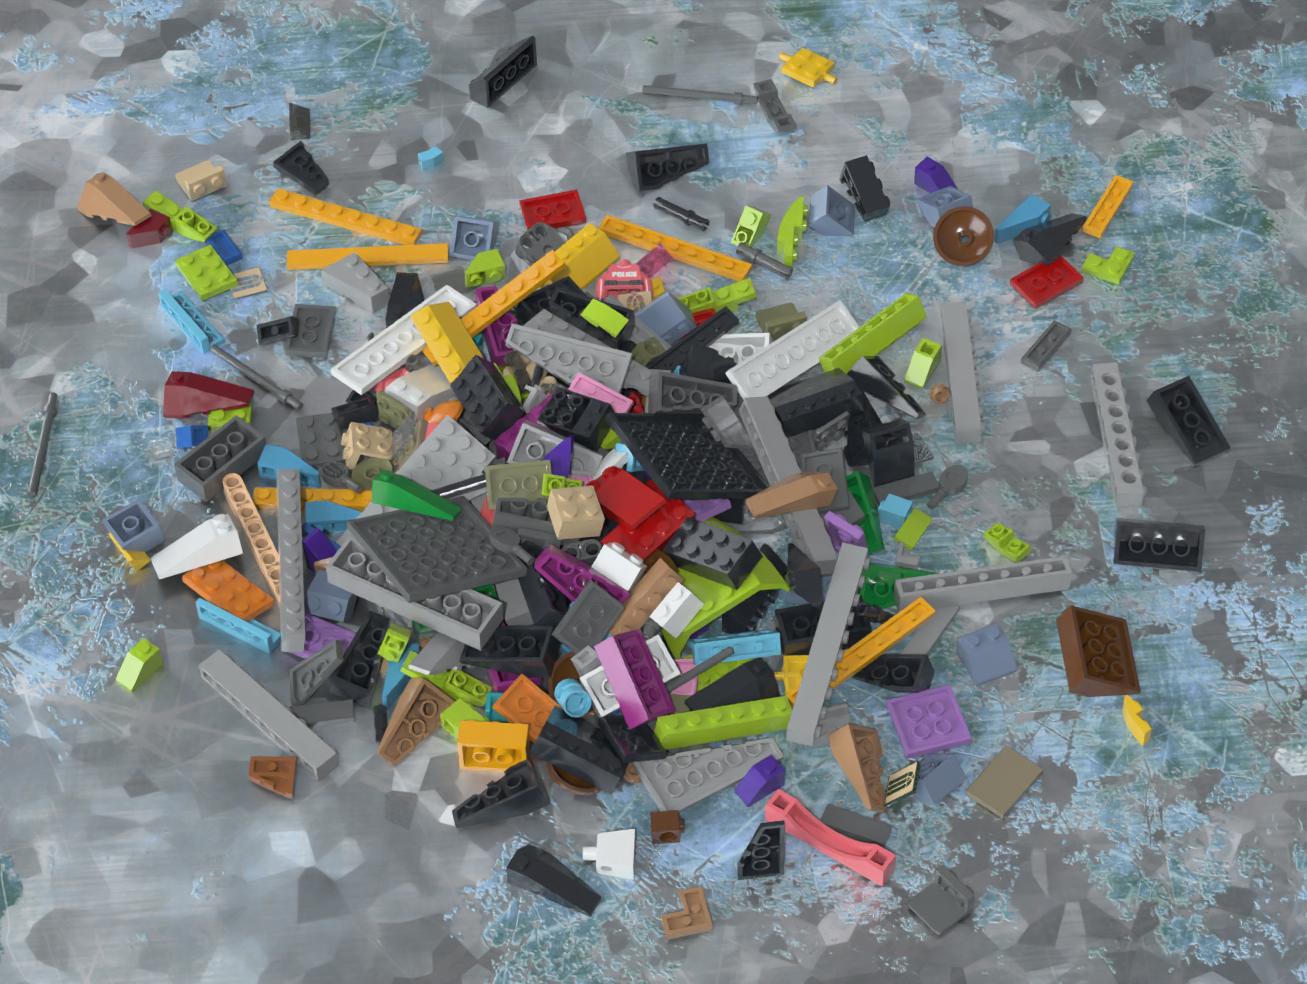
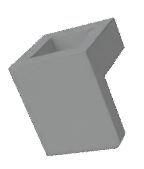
M900 542L895 566L918 569L921 556L904 553V543Z
M589 645L571 658L580 677L602 666L597 652Z

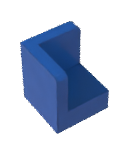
M189 425L176 428L177 449L196 447L208 438L207 425Z

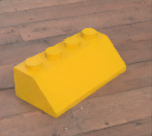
M589 223L555 251L566 267L540 286V288L569 276L583 290L604 273L610 265L620 259V255L605 232Z
M450 302L427 305L410 315L450 384L453 383L454 379L458 377L475 355L483 358Z

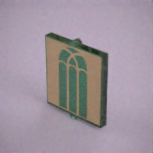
M917 761L889 775L887 789L885 790L884 805L886 807L916 793L917 783L920 779V762Z

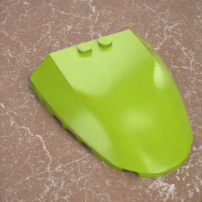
M714 517L702 521L744 537L738 531ZM761 551L760 553L763 557L738 590L678 568V574L684 579L681 585L701 600L704 605L677 638L660 626L663 636L676 659H681V651L692 633L756 592L781 588L786 590V592L790 591L785 580Z

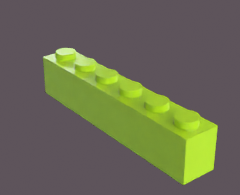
M905 293L821 355L819 361L824 373L840 368L847 374L862 356H877L883 349L890 347L891 343L903 337L911 328L919 325L927 317L920 296Z
M781 696L660 716L657 718L654 734L663 748L668 750L787 730L792 708L788 697Z

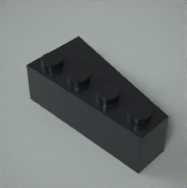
M529 540L520 545L534 559L544 551L543 548ZM518 557L527 567V574L519 577L518 580L534 625H553L556 629L567 613L565 594L534 568L535 560L531 565H528Z
M371 610L368 612L345 651L343 662L330 677L331 693L348 700L353 699V702L370 709L383 656L377 653L389 628L390 618Z

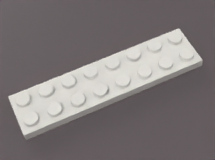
M446 285L331 368V375L362 395L406 363L411 354L415 356L426 348L427 344L410 315L427 305L450 302L461 319L475 309L477 304Z
M839 300L729 369L725 374L731 383L737 386V391L743 400L748 397H766L820 363L819 357L858 329L859 326L842 301Z

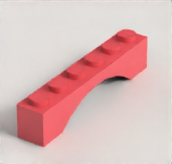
M780 789L775 792L765 805L766 821L784 820L785 832L883 887L895 871V854L877 844L859 842L834 831L813 816L796 798Z

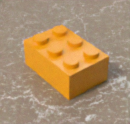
M460 720L457 740L460 769L505 771L509 767L530 758L529 725L518 722L500 723L497 721Z

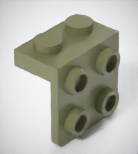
M791 302L759 310L755 313L762 332L770 333L773 342L807 321L805 312L798 313L795 305Z
M379 390L376 396L380 420L394 427L399 433L407 435L411 431L409 428L412 425L409 408L382 390Z

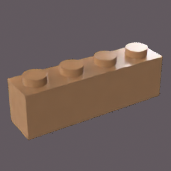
M660 558L631 589V595L622 603L625 609L608 633L614 636L640 629L677 582L681 584L684 579Z

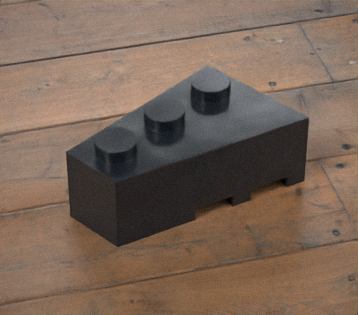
M867 155L846 161L839 180L841 184L846 183L849 188L847 194L854 197L856 201L854 205L864 222L887 215L890 200L883 193V185L881 180L876 177L873 162L869 161Z

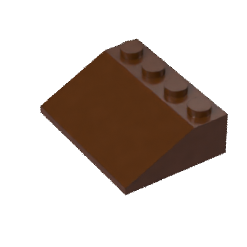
M1070 605L1056 620L1070 693L1086 697L1139 694L1141 690L1126 619Z

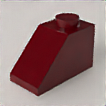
M150 208L148 211L151 213V217L133 226L126 233L129 247L133 249L161 243L172 232L170 217Z

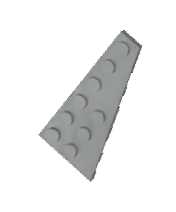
M511 324L506 339L508 347L568 385L572 384L580 372L620 394L633 357L632 353L516 324Z
M767 738L748 741L745 744L734 746L730 744L715 749L705 748L680 752L672 756H666L662 760L632 762L631 764L661 812L678 810L679 814L741 782L753 765L771 754L778 762L783 760L784 755L774 739Z

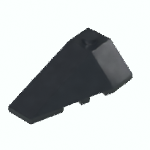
M707 143L626 152L628 173L638 191L658 189L709 163Z
M692 344L679 369V375L732 384L725 373L736 366L737 363L729 356L725 358L719 355L718 351L713 348Z
M788 543V574L785 575L787 586L818 610H822L823 597L820 567L793 543Z
M759 657L741 664L687 698L684 703L691 711L780 697L773 670Z
M531 758L509 767L504 771L505 775L497 782L492 780L487 784L488 788L481 794H473L453 809L452 814L456 828L527 815L549 805L545 788Z
M530 844L517 849L506 867L508 883L588 917L592 916L601 901L599 894L552 854Z

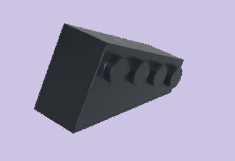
M557 287L549 302L552 314L611 348L623 351L635 326L634 310L598 300L628 319L626 325L615 338L600 326L595 327L581 316V313L592 299L595 298Z

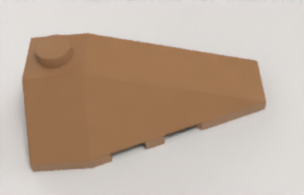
M104 172L94 175L92 179L86 182L77 206L78 211L87 217L101 216L102 220L112 218L116 219L117 223L133 226L151 217V213L114 178Z
M809 471L796 473L746 499V504L754 518L827 507L831 505L838 488L828 472Z
M411 678L397 702L376 754L391 765L396 766L414 750L417 744L429 737L434 729L441 726L440 714L455 701L425 678Z
M847 724L829 734L830 749L833 752V756L866 808L876 812L886 811L885 789L880 780V776L884 775V771L879 763V758L883 757L877 730Z

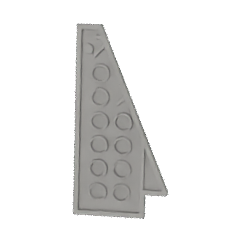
M447 414L396 474L402 475L431 491L483 475L485 471L484 466H489L496 459V456ZM484 487L455 497L464 496L470 502L486 494L487 488ZM371 501L356 519L400 509L374 504ZM347 529L335 543L342 546L349 535L354 536Z

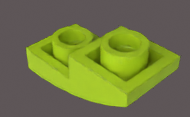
M592 299L581 313V316L595 327L600 326L615 338L628 322L626 317L596 299Z
M544 474L542 496L549 498L551 489L581 487L582 480Z
M915 507L893 539L899 542V544L903 542L904 547L912 551L931 524L933 518Z
M999 522L983 533V537L997 551L1015 563L1020 562L1032 552L1031 545L1014 537V531Z

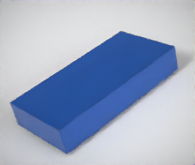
M224 229L214 233L206 240L209 245H212L226 266L242 259V254Z

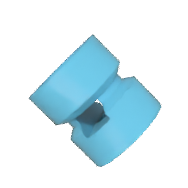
M568 678L562 680L556 686L554 692L555 699L567 715L580 717L589 711L592 703L591 697L577 680Z

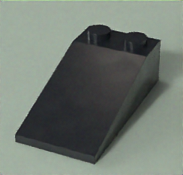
M1186 376L1153 391L1146 400L1158 421L1193 465L1231 448L1190 376Z
M553 625L498 626L481 651L465 644L459 661L461 664L515 675L523 674L530 678H551L561 642L551 635L555 630Z

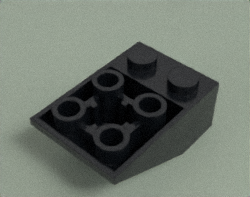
M557 387L536 421L566 438L569 435H575L574 442L597 452L611 429L605 418L608 413L615 412L610 403Z
M898 419L862 429L873 487L915 476L914 442L909 422L904 419Z

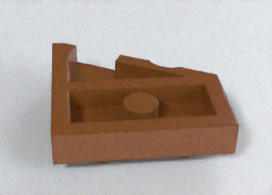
M251 756L249 780L289 799H293L297 759L296 757Z

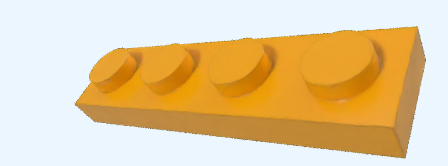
M1115 175L1085 222L1082 232L1101 239L1133 188L1134 181Z

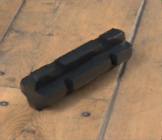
M378 704V706L373 708L375 733H377L375 734V742L379 745L388 726L387 708L383 704Z

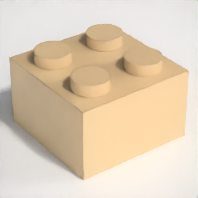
M594 486L551 489L547 509L558 540L600 536L605 518Z

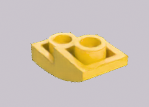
M1126 695L1122 708L1125 722L1133 736L1144 746L1150 742L1152 729L1146 720L1141 719L1143 712L1141 705Z

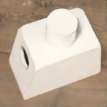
M635 829L599 833L597 835V846H583V860H596L598 874L634 879Z

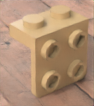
M208 160L175 174L176 181L191 201L227 186L222 166L214 167Z
M351 422L347 433H343L341 444L344 445L343 459H345L348 469L353 470L356 467L360 455L387 460L393 459L394 451L391 430L384 427Z

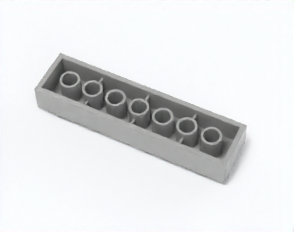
M350 535L326 566L328 583L480 651L503 620L502 602L472 589L408 603L356 538Z

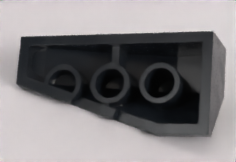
M1071 213L1022 230L1013 239L1020 260L1050 265L1063 254L1065 244H1070L1072 234L1080 230L1087 220L1086 216Z
M397 272L387 306L386 328L425 301L417 273Z
M862 356L847 373L855 381L858 388L860 387L863 391L915 418H921L926 415L916 400L909 394L904 393L905 386L893 379L895 377L894 372L879 356Z
M860 387L864 412L850 416L847 430L844 431V437L847 439V445L844 446V456L849 467L869 465L862 429L883 424Z
M882 654L850 678L896 693H919L930 689L935 670L927 654Z
M784 820L760 823L737 863L738 880L784 875Z

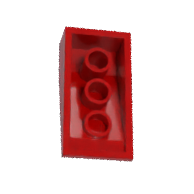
M616 466L606 468L602 475L586 484V486H594L604 517L632 529L666 503L665 498L625 470Z

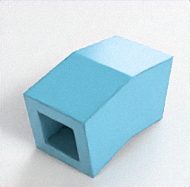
M434 146L427 151L418 153L421 168L425 170L443 162V152Z

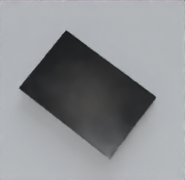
M624 715L599 718L598 726L623 763L662 760L666 758L667 752L647 724L629 729Z

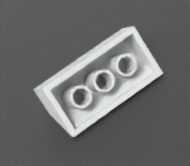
M659 634L647 640L646 643L664 684L666 685L679 677L681 673ZM603 666L580 677L583 688L591 697V705L599 718L608 717L621 710Z

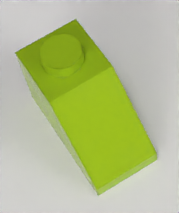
M141 639L128 651L116 677V682L130 692H134L163 665L160 649L147 639Z

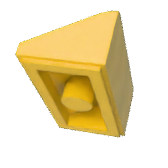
M109 533L116 546L137 570H140L150 562V558L145 552L122 550L111 533Z

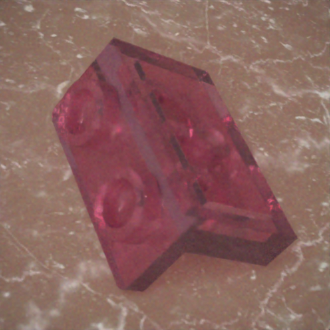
M658 244L636 264L639 265L640 271L651 278L668 264L673 257L661 244Z

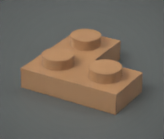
M702 886L680 890L679 898L683 911L661 915L667 940L713 930Z

